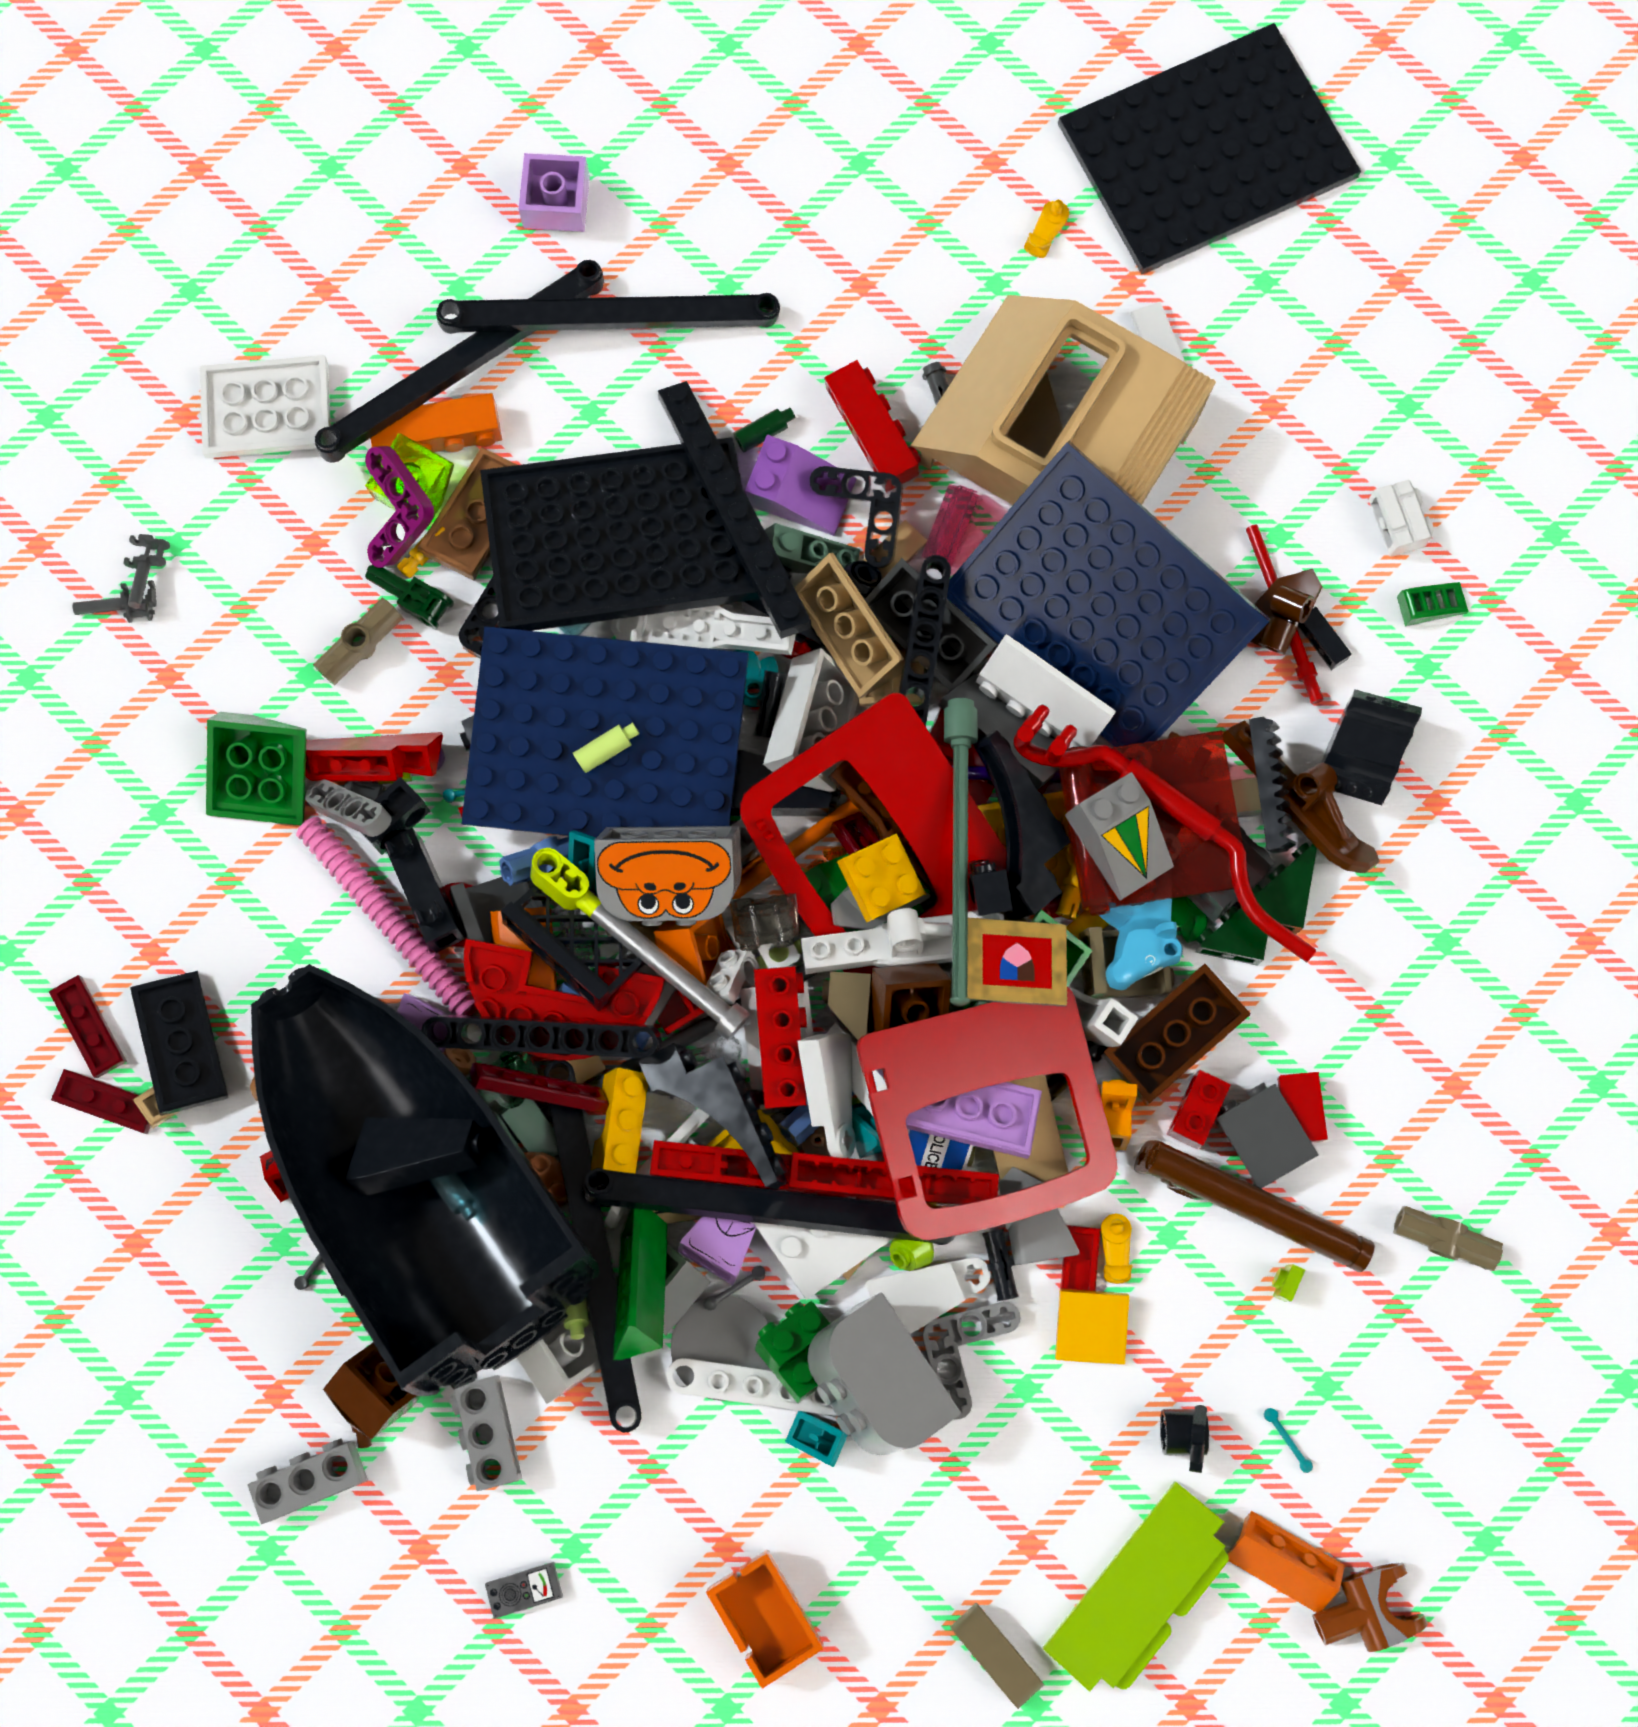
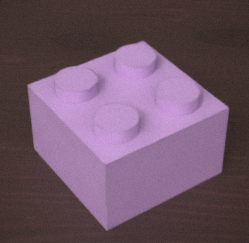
M524 153L518 208L523 228L585 232L590 181L586 156Z

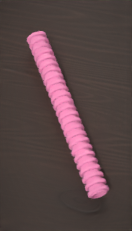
M312 817L306 820L298 828L296 836L299 839H303V844L306 847H310L309 851L312 854H316V859L319 862L323 861L322 866L325 869H329V874L332 877L336 876L335 881L338 884H343L342 889L345 892L349 891L348 896L351 899H356L355 904L358 907L362 906L364 914H369L368 919L371 922L376 921L375 927L383 929L382 935L384 937L389 936V943L396 944V951L403 952L401 955L403 959H409L408 964L410 967H416L415 972L418 975H423L421 979L425 983L429 982L428 987L431 990H436L435 995L438 998H443L442 1003L445 1006L449 1005L448 1010L451 1013H456V1015L471 1016L477 1008L471 991L466 990L467 985L464 982L460 983L461 978L458 975H453L454 970L451 967H446L447 962L440 960L441 955L438 952H433L426 944L424 937H420V931L418 929L413 930V923L406 922L407 917L405 914L400 915L401 910L397 906L393 907L394 902L391 899H387L388 895L384 891L380 892L381 887L378 884H373L374 879L371 876L367 877L368 872L365 869H360L361 864L358 861L354 862L355 857L352 854H347L348 849L345 846L341 847L342 843L340 840L334 839L335 835L333 832H328L329 828L322 824V820L319 817Z

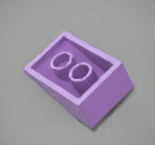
M766 435L744 490L753 508L835 536L849 501L848 499L818 495L810 486L809 479L811 473L820 466H836L796 444ZM824 473L823 478L817 479V483L822 486V490H826L827 485H837L839 487L837 493H842L841 481L844 474H839V481L830 479L828 473ZM852 477L848 482L850 493H852L856 483V477Z

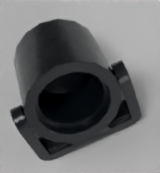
M1197 1405L1195 1409H1162L1160 1414V1440L1163 1455H1189V1472L1202 1473L1204 1455H1207L1209 1451V1424L1207 1407L1204 1405Z

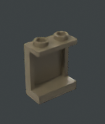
M1089 927L1079 933V940L1093 950L1082 966L1085 995L1095 999L1111 997H1161L1172 991L1175 975L1173 968L1170 966L1139 979L1125 990L1111 988L1106 980V969L1114 959L1119 935L1118 930H1102V927Z

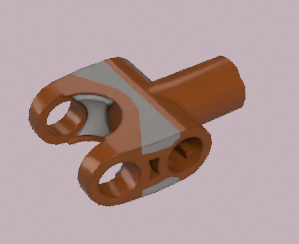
M1390 1563L1366 1568L1342 1578L1341 1586L1347 1601L1312 1615L1317 1633L1325 1646L1360 1633L1367 1652H1376L1402 1643L1428 1626L1424 1614H1415L1408 1617L1404 1615L1394 1616L1387 1607L1386 1597L1388 1590L1393 1584L1398 1582L1397 1579L1408 1573L1404 1563Z

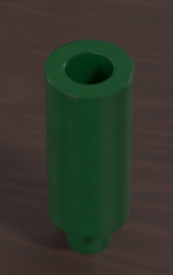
M790 407L782 412L776 408L733 432L739 448L745 453L763 443L766 435L774 437L788 429L787 423L796 417Z

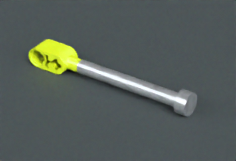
M542 848L534 854L530 877L540 890L566 910L580 909L713 1018L718 1023L715 1030L727 1040H730L750 1016L748 1011L738 1003H735L732 1007L729 1006L630 923L610 914L603 907L599 898L588 890V877L558 851L552 848ZM543 864L551 865L555 870L550 873L542 872L538 867Z

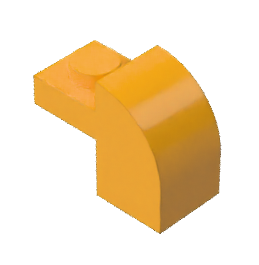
M1123 1080L1103 1081L1102 1084H1098L1114 1149L1126 1151L1131 1139L1132 1109L1137 1098V1084H1129Z

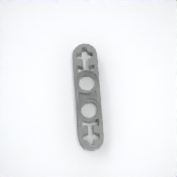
M323 779L315 782L305 794V800L316 812L370 837L383 833L389 827L392 820L390 814L380 803Z

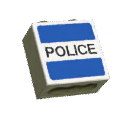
M907 1129L916 1165L966 1170L967 1166L972 1167L976 1147H973V1145Z

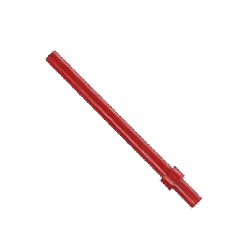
M1255 524L1246 528V532L1267 588H1269L1278 577L1259 527ZM1296 630L1289 645L1297 664L1295 671L1299 681L1305 685L1311 704H1316L1324 700L1316 679L1318 673L1314 662L1309 661L1299 632Z

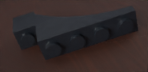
M997 730L981 737L973 746L986 767L1001 808L1006 839V872L1012 911L1020 919L1035 915L1062 893L1057 885L1055 875L1044 864L1070 844L1071 840L1066 834L1064 825L1055 818L1049 809L1046 798L1038 792L1030 780L1027 769L1018 762L1012 753L1009 742Z
M673 1043L639 1061L651 1092L662 1096L670 1093L688 1101L711 1116L743 1148L754 1164L765 1187L778 1189L788 1184L785 1173H787L786 1164L779 1154H775L771 1142L774 1140L772 1132L765 1122H761L757 1113L760 1110L758 1100L752 1091L748 1092L743 1081L746 1079V1073L738 1060L722 1055L695 1069L698 1064L693 1052L689 1048L686 1049L684 1046Z

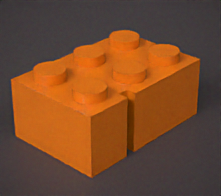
M768 1549L742 1565L739 1570L742 1575L738 1576L734 1570L708 1587L706 1591L708 1598L740 1653L745 1652L748 1649V1645L750 1646L752 1651L746 1654L745 1661L761 1689L824 1649L823 1641Z

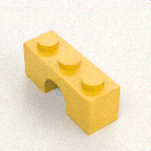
M617 1067L604 1074L602 1091L609 1102V1106L606 1111L603 1132L600 1138L594 1141L590 1170L602 1168L608 1171L636 1174L648 1083L642 1072Z

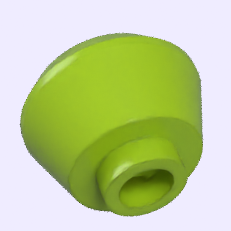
M893 1238L889 1248L893 1264L906 1271L927 1267L934 1259V1246L930 1242Z

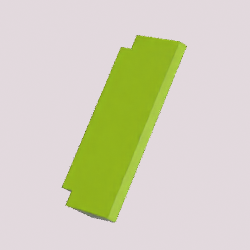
M1174 1481L1044 1644L1042 1649L1089 1692L1092 1691L1101 1678L1113 1689L1115 1686L1121 1690L1128 1689L1170 1637L1172 1628L1167 1620L1173 1613L1179 1617L1187 1615L1228 1563L1229 1557L1224 1550L1226 1546L1214 1537L1224 1521Z

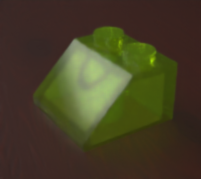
M398 433L390 447L395 450L432 502L435 517L444 503L454 464ZM371 475L365 487L373 499L396 511ZM398 477L396 489L401 495L404 491V485Z

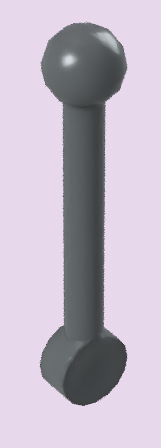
M318 1254L304 1275L295 1279L294 1286L296 1289L304 1290L309 1286V1278L323 1260L320 1254Z
M760 1265L755 1266L752 1269V1274L717 1296L707 1297L703 1303L705 1309L714 1310L717 1303L750 1282L763 1280L766 1276L765 1268Z

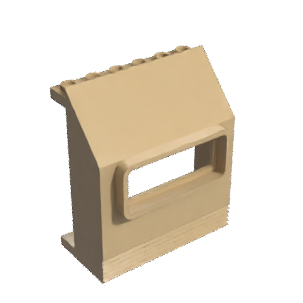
M1007 295L910 446L921 452V462L919 464L931 470L934 460L1014 505L1066 442L1070 441L1142 505L1179 444L1183 445L1198 422L1216 381L1076 300ZM1068 337H1071L1106 357L1107 360L1047 456L1042 458L1007 438L1006 435Z

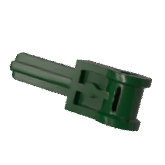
M369 565L366 569L365 578L368 581L399 598L396 603L401 610L434 630L438 629V621L447 608H452L455 604L445 593L431 587L415 576L409 583L383 567L378 568Z

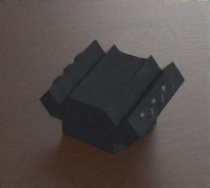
M1354 689L1342 716L1336 724L1320 762L1330 765L1336 772L1337 784L1335 785V792L1382 806L1390 792L1391 783L1399 771L1401 759L1413 736L1414 728L1421 717L1422 707Z

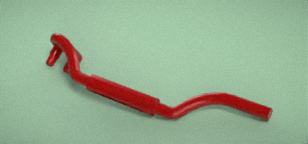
M1042 704L1036 708L1032 715L1027 717L1016 732L1013 740L1014 747L1022 757L1031 762L1050 767H1074L1102 761L1121 774L1119 779L1132 772L1153 804L1206 842L1210 839L1228 852L1233 888L1241 908L1251 922L1305 963L1313 957L1317 949L1271 917L1257 902L1248 879L1244 846L1233 834L1220 826L1221 820L1135 758L1130 761L1107 745H1093L1083 749L1066 751L1071 741L1077 735L1076 727L1071 724L1067 725L1060 735H1057L1048 749L1034 745L1031 741L1043 726L1042 723L1049 715L1050 710Z

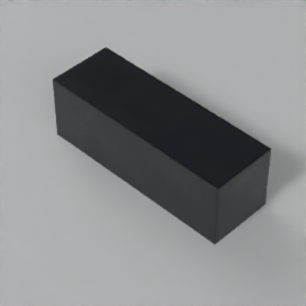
M1315 606L1308 619L1304 623H1300L1298 627L1332 671L1347 661L1352 653Z

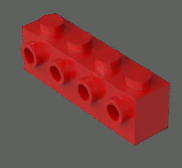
M855 360L825 376L826 390L873 472L893 474L902 484L919 476L918 463L921 462V458L916 448L908 447L903 439L906 433L898 419L892 420L888 413L891 407L883 393L878 395L873 385L876 382L869 368L863 369L859 361ZM887 480L886 485L882 486L886 493L897 488L891 484V480Z
M795 966L754 969L765 1109L806 1105L807 1095L798 1041L801 1040L800 1028L807 1027L806 1008L798 1006V994L804 993L803 972L796 973Z

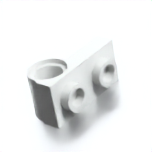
M750 948L722 952L707 982L706 987L728 1005L735 1004L741 988L755 986L754 969H760Z

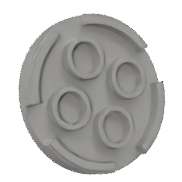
M730 1295L717 1303L716 1308L710 1311L705 1309L703 1303L706 1298L695 1302L675 1325L670 1348L672 1362L679 1358H690L770 1369L754 1350L760 1338L758 1332L768 1324V1321L757 1307L745 1299ZM683 1365L675 1370L686 1386L694 1380V1372L690 1367Z

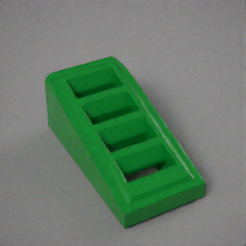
M1460 582L1402 590L1397 596L1405 627L1469 612ZM1449 592L1454 593L1457 603L1456 607L1451 606L1448 596ZM1441 594L1445 608H1440L1437 595ZM1426 597H1430L1433 610H1429ZM1419 599L1422 611H1417L1414 600Z

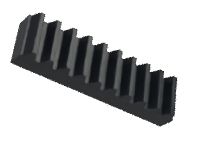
M1264 716L1249 719L1266 849L1273 854L1288 852L1290 848L1296 846V842L1286 838L1294 833V829L1285 825V823L1292 820V816L1283 810L1291 805L1290 802L1281 798L1288 794L1289 791L1280 785L1287 780V777L1278 772L1285 768V764L1276 759L1283 755V751L1275 746L1282 740L1277 734L1273 733L1280 729V726L1274 720L1266 719Z

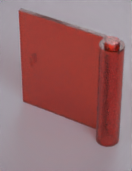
M1222 730L1113 747V749L1130 761L1135 758L1221 820L1220 826L1233 834L1243 844ZM1085 746L1071 747V748H1068L1066 751H1072V750H1077V749H1083V748H1086V747H1085ZM1102 761L1074 767H1058L1066 813L1079 803L1119 780L1121 774ZM1151 802L1174 867L1119 901L1067 820L1082 910L1089 911L1091 916L1110 913V908L1234 889L1230 873L1229 854L1209 839L1206 842Z

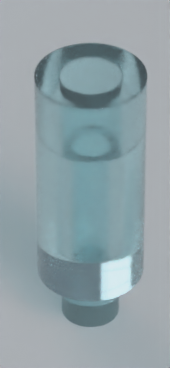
M456 1173L429 1180L455 1215L462 1214L466 1221L473 1219L478 1212L472 1205L475 1198Z

